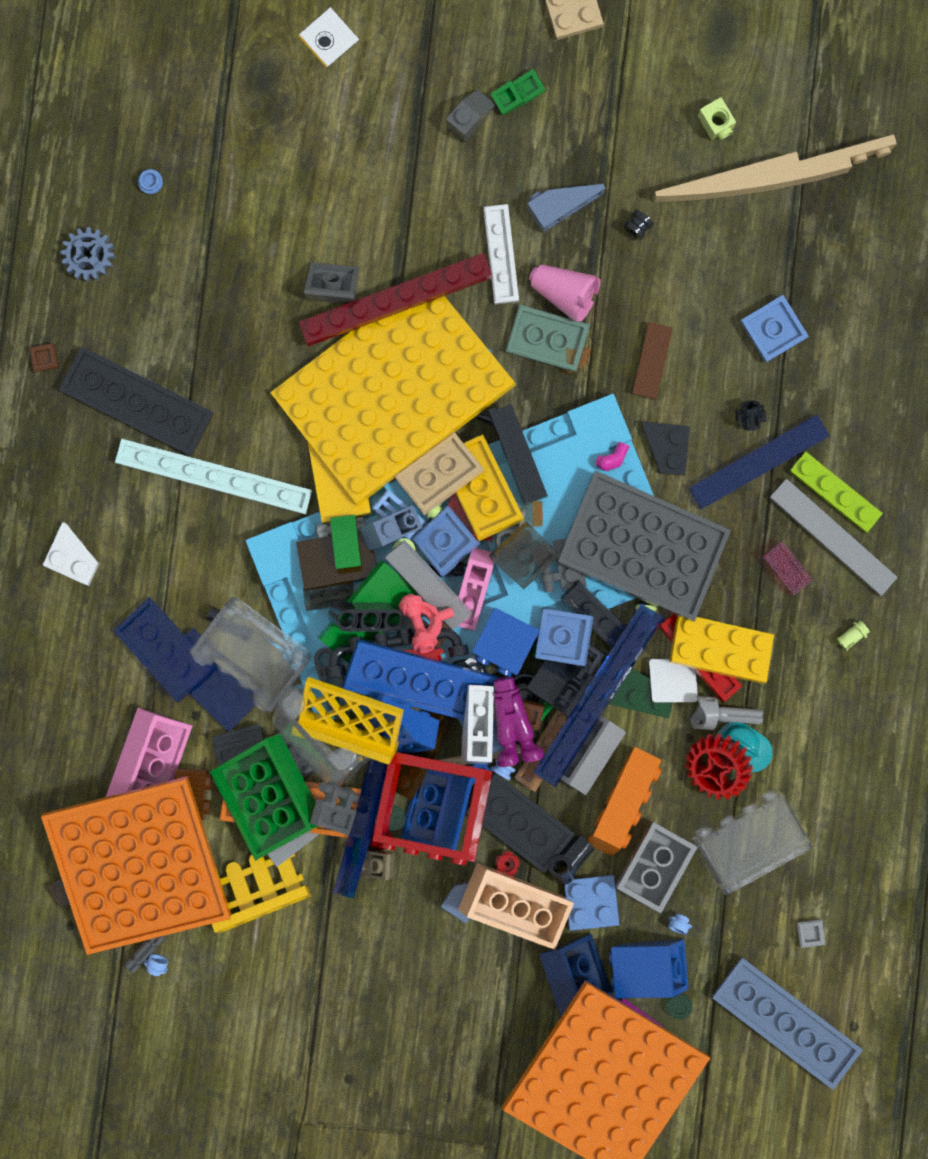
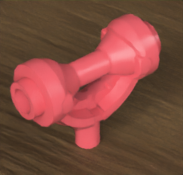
M415 594L404 596L398 605L399 610L404 616L411 619L415 635L412 638V646L414 650L421 653L431 652L438 643L437 636L442 628L441 621L454 617L452 608L437 611L436 606L423 602L421 596H416ZM421 614L426 615L430 621L428 629L424 627Z

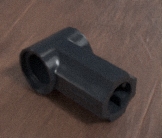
M577 835L560 855L554 856L550 860L548 868L556 883L560 885L571 883L575 878V872L595 850L582 836ZM567 867L565 872L557 873L559 868Z

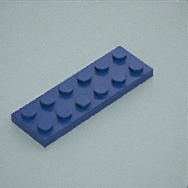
M357 639L342 687L349 691L373 697L387 695L392 697V701L397 703H406L415 708L464 720L468 685L494 686L493 681L500 679V677Z

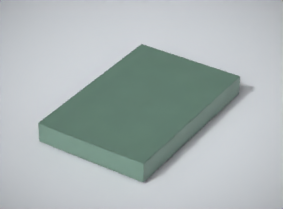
M519 305L505 352L576 373L590 324L576 322L569 318Z

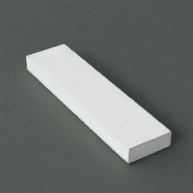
M508 204L484 207L490 270L493 276L494 305L519 302Z

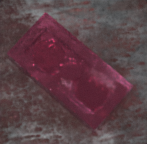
M783 541L762 556L763 560L792 596L813 581Z

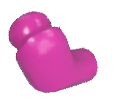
M618 442L613 454L597 457L596 466L601 468L602 471L619 468L630 446Z

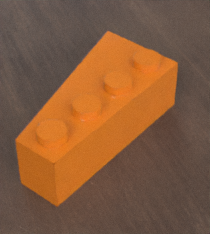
M637 747L630 751L616 779L617 785L612 788L606 799L605 804L607 806L603 808L595 822L597 828L587 838V841L594 848L613 856L621 847L624 849L627 847L631 839V835L628 832L632 825H637L642 814L639 812V808L642 803H647L652 793L649 790L652 781H657L662 771L659 768L661 759Z

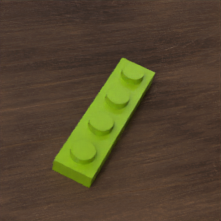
M807 452L803 453L789 471L865 533L872 528L883 514Z

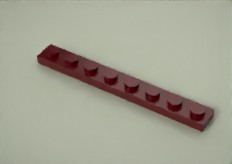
M482 253L299 321L306 344L309 347L492 279L493 276L485 254Z

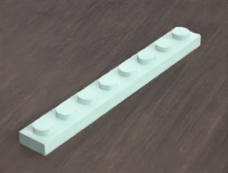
M121 439L115 460L116 464L305 515L307 514L313 492L310 489Z

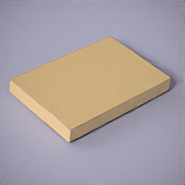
M453 432L394 477L423 515H426L483 473L484 468L455 432Z

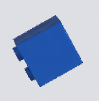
M494 608L472 651L476 655L474 660L486 666L491 662L499 666L498 672L508 677H511L512 674L517 675L540 630Z

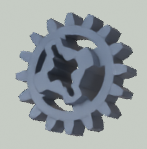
M87 227L86 233H83L80 228L77 229V236L70 233L71 241H63L67 250L60 252L63 256L67 257L62 260V264L69 266L67 268L69 274L75 272L74 277L78 280L83 275L86 282H89L90 276H93L98 281V274L100 273L107 276L105 268H113L109 260L116 258L115 254L110 252L114 249V245L108 243L109 237L107 235L101 237L102 232L99 229L93 234L90 227ZM87 239L92 240L91 242H82L83 240ZM76 247V255L73 257V251ZM104 250V257L102 262H100V254ZM89 251L92 255L91 258L88 259L84 253ZM85 267H94L91 270H83Z

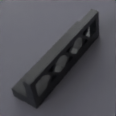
M512 404L496 409V407L490 409L488 415L524 506L548 497Z

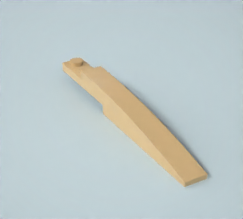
M893 134L799 161L797 152L655 191L653 200L654 202H671L729 197L822 180L848 173L852 168V161L853 164H859L868 160L867 157L876 155L879 158L889 155L897 143Z

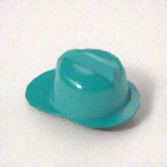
M730 722L719 730L718 734L721 733L723 739L730 735L731 742L734 743L739 740L740 744L738 747L740 749L747 747L744 755L751 756L749 763L753 765L751 772L761 771L770 764L773 756L772 746L769 740L746 724Z

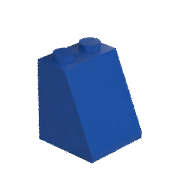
M684 939L626 943L611 947L609 962L613 966L611 986L612 990L615 991V998L674 997L689 989Z

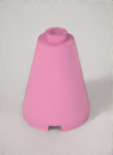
M543 264L538 268L535 267L529 277L531 287L576 322L583 321L594 304L591 301L593 293L598 294L601 283L600 278L594 275Z

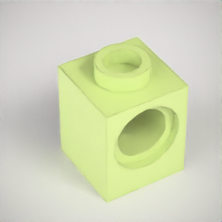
M722 97L701 108L698 113V118L712 141L718 137L722 140L733 133L732 129L736 121ZM720 117L724 124L721 126L715 125L712 122V118Z

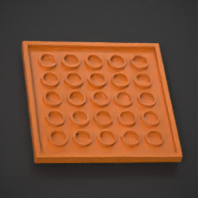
M188 776L42 814L41 818L87 955L231 918V912Z
M585 981L502 1105V1109L585 1159H643L710 1060L708 1054Z

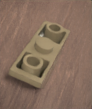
M341 847L340 872L381 880H390L394 877L395 852Z

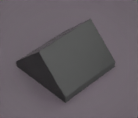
M311 262L304 289L306 299L308 301L348 304L356 301L359 267Z

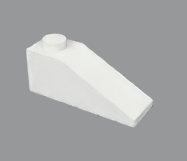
M468 685L462 732L461 763L488 764L492 762L494 686Z

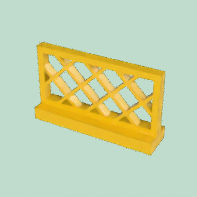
M308 677L305 682L300 717L296 723L295 732L389 765L398 749L399 742L397 741L404 710ZM311 687L320 690L324 696L316 698L311 691ZM335 697L344 698L347 704L340 706ZM328 700L334 710L327 712L321 703ZM314 706L320 715L308 711V708ZM358 706H367L371 713L364 715ZM352 709L358 718L350 720L344 711ZM387 713L396 716V719L388 723L382 714ZM338 714L344 723L332 719L331 716ZM376 717L382 726L374 728L369 719ZM362 722L368 731L357 728L355 725ZM386 731L391 739L380 736L378 733Z

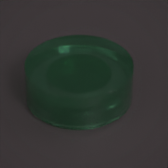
M393 805L388 830L396 831L405 824L406 814L401 807Z
M680 993L668 998L666 1008L673 1018L681 1020L690 1015L692 1003L686 995Z

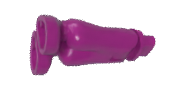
M513 677L494 680L495 691L493 696L497 722V741L503 747V750L496 758L497 765L499 767H509L519 762V754L515 745L516 740L520 744L522 761L534 762L544 757L543 749L532 742L534 731L527 717L521 695L518 692L519 688L515 686Z

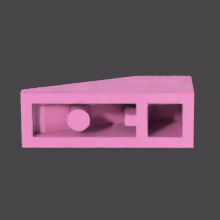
M479 548L471 551L459 598L472 611V614L458 625L459 627L473 631L476 630L497 553Z

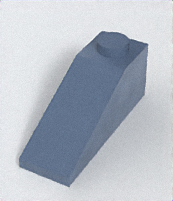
M603 184L552 189L547 190L543 194L539 191L529 198L530 202L527 204V210L542 233L602 196L606 188Z

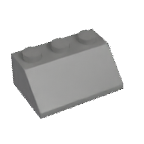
M588 708L552 764L549 772L587 795L626 732Z

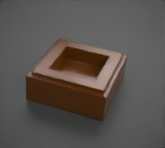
M54 343L29 348L35 373L59 368Z

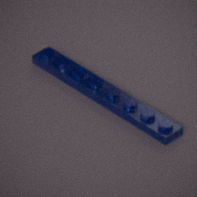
M643 604L639 606L533 773L551 785L557 786L664 619L660 614Z

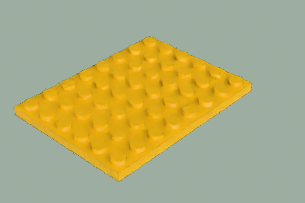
M443 296L352 330L270 393L358 506L393 480L395 475L473 419L516 386V384L447 298Z

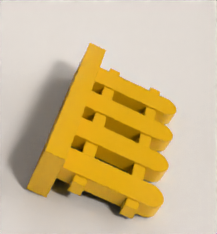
M295 853L278 866L283 881L275 885L268 867L275 865L271 859L265 861V858L262 857L255 861L251 855L249 858L251 867L244 870L236 862L229 863L226 867L227 876L221 878L220 881L222 886L228 883L231 884L236 898L235 901L228 903L230 912L231 909L239 907L240 912L231 913L229 920L213 923L214 932L220 934L312 897L309 888L305 885L301 886L300 882L304 881V877L302 874L297 875L291 859L295 857ZM254 874L260 890L252 894L245 876ZM286 888L287 893L278 896L277 891ZM262 897L264 902L255 905L254 900Z

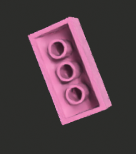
M137 708L106 797L174 780L175 769L179 766L192 725Z

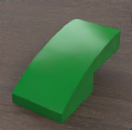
M532 69L512 82L510 80L492 92L491 96L502 115H505L532 101L547 90L536 71Z
M355 515L330 517L336 569L361 566Z

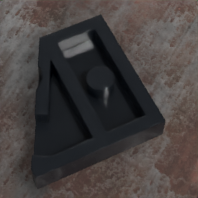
M642 422V429L647 437L659 473L685 476L690 426Z

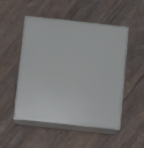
M822 919L796 922L800 948L826 945Z

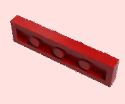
M675 614L658 626L671 643L673 642L677 618ZM694 669L721 703L725 702L742 687L735 677Z

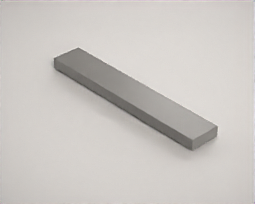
M785 479L769 497L879 596H882L898 578L788 479Z

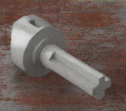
M697 696L699 705L690 718L693 729L714 730L718 721L760 724L763 722V711L719 707L716 697Z

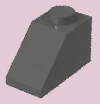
M477 89L463 99L447 117L446 128L463 142H466L496 107V104Z

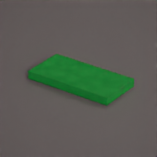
M381 560L347 602L391 603L399 609L398 605L402 598L409 594H416L417 591L402 576ZM344 613L340 617V621H342L346 617L347 613ZM370 613L365 615L363 621L369 618ZM393 613L388 616L387 621L392 618ZM330 621L317 638L334 651L339 646L349 644V638L363 636L364 641L373 640L374 634L384 632H346ZM352 654L343 655L342 658L350 663Z

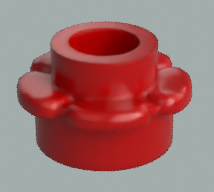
M506 851L502 855L497 856L495 865L498 871L512 876L517 872L520 862L518 857L514 856L512 852ZM505 862H509L510 865L505 866Z

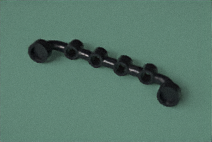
M412 628L398 630V636L388 637L387 632L374 634L373 640L367 642L386 647L412 644V638L415 633H413ZM441 629L437 640L447 638L452 642L453 647L448 648L450 658L469 655L468 644L463 645L460 636L455 631ZM363 636L349 638V644L339 646L332 652L329 658V668H325L326 679L346 675L345 665H339V660L343 655L353 654L357 639L363 640Z

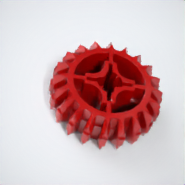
M711 733L706 738L701 737L691 746L690 751L686 755L688 761L685 763V768L689 769L687 777L694 778L691 783L692 785L698 784L700 786L699 792L707 791V798L711 797L712 794H715L717 800L721 799L722 796L726 799L731 798L732 795L737 796L741 790H745L748 785L747 783L752 778L751 771L753 770V765L749 764L751 756L744 755L747 747L740 749L738 747L740 744L739 740L734 743L731 742L730 735L725 739L722 738L721 733L717 734L715 738ZM708 753L707 763L702 764V755ZM736 769V778L730 780L731 770Z

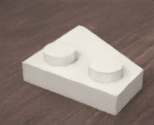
M62 522L43 566L90 586L99 562L87 550L82 541L78 539L70 529V526Z

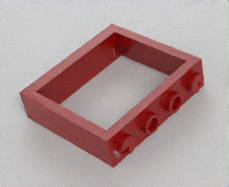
M395 753L392 761L387 766L373 841L381 843L380 848L395 851V846L403 847V853L418 855L419 851L427 852V858L442 860L443 856L451 857V863L465 865L466 861L475 862L492 771ZM401 764L476 779L462 851L387 836Z

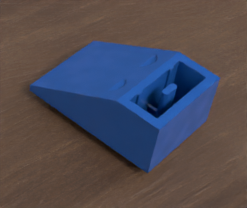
M378 695L377 698H373L374 700L404 710L396 753L410 754L435 749L439 720L430 717L428 712L411 709L412 706L409 704L392 701L393 698L390 696ZM358 706L364 715L371 713L367 706ZM387 713L382 714L388 723L396 719V716ZM376 717L369 719L374 728L382 726ZM386 731L378 733L380 736L391 739Z

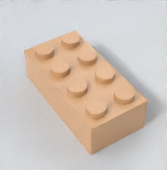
M477 863L458 910L468 918L555 950L574 902L561 894Z

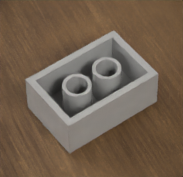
M650 821L615 887L662 913L694 855L697 846Z

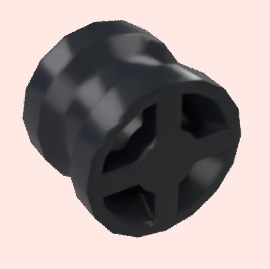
M637 209L632 213V218L623 224L624 229L638 240H642L645 237L646 230L654 226L653 221Z

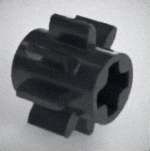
M755 400L745 401L741 404V409L735 410L738 426H742L744 430L755 431L761 427V422L767 421L764 405H760Z

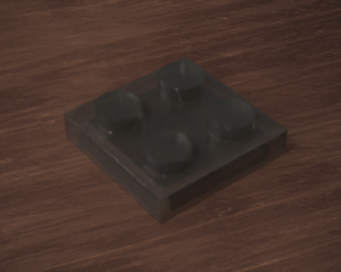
M525 521L489 556L521 588L525 589L560 554Z

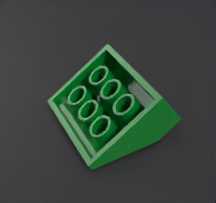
M281 734L264 739L210 771L255 861L320 827L310 824L316 802Z

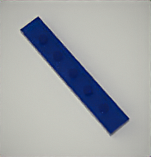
M816 415L693 485L689 490L700 509H703L830 435L819 416Z
M371 758L356 807L357 812L347 839L333 889L334 894L354 899L378 814L388 764Z

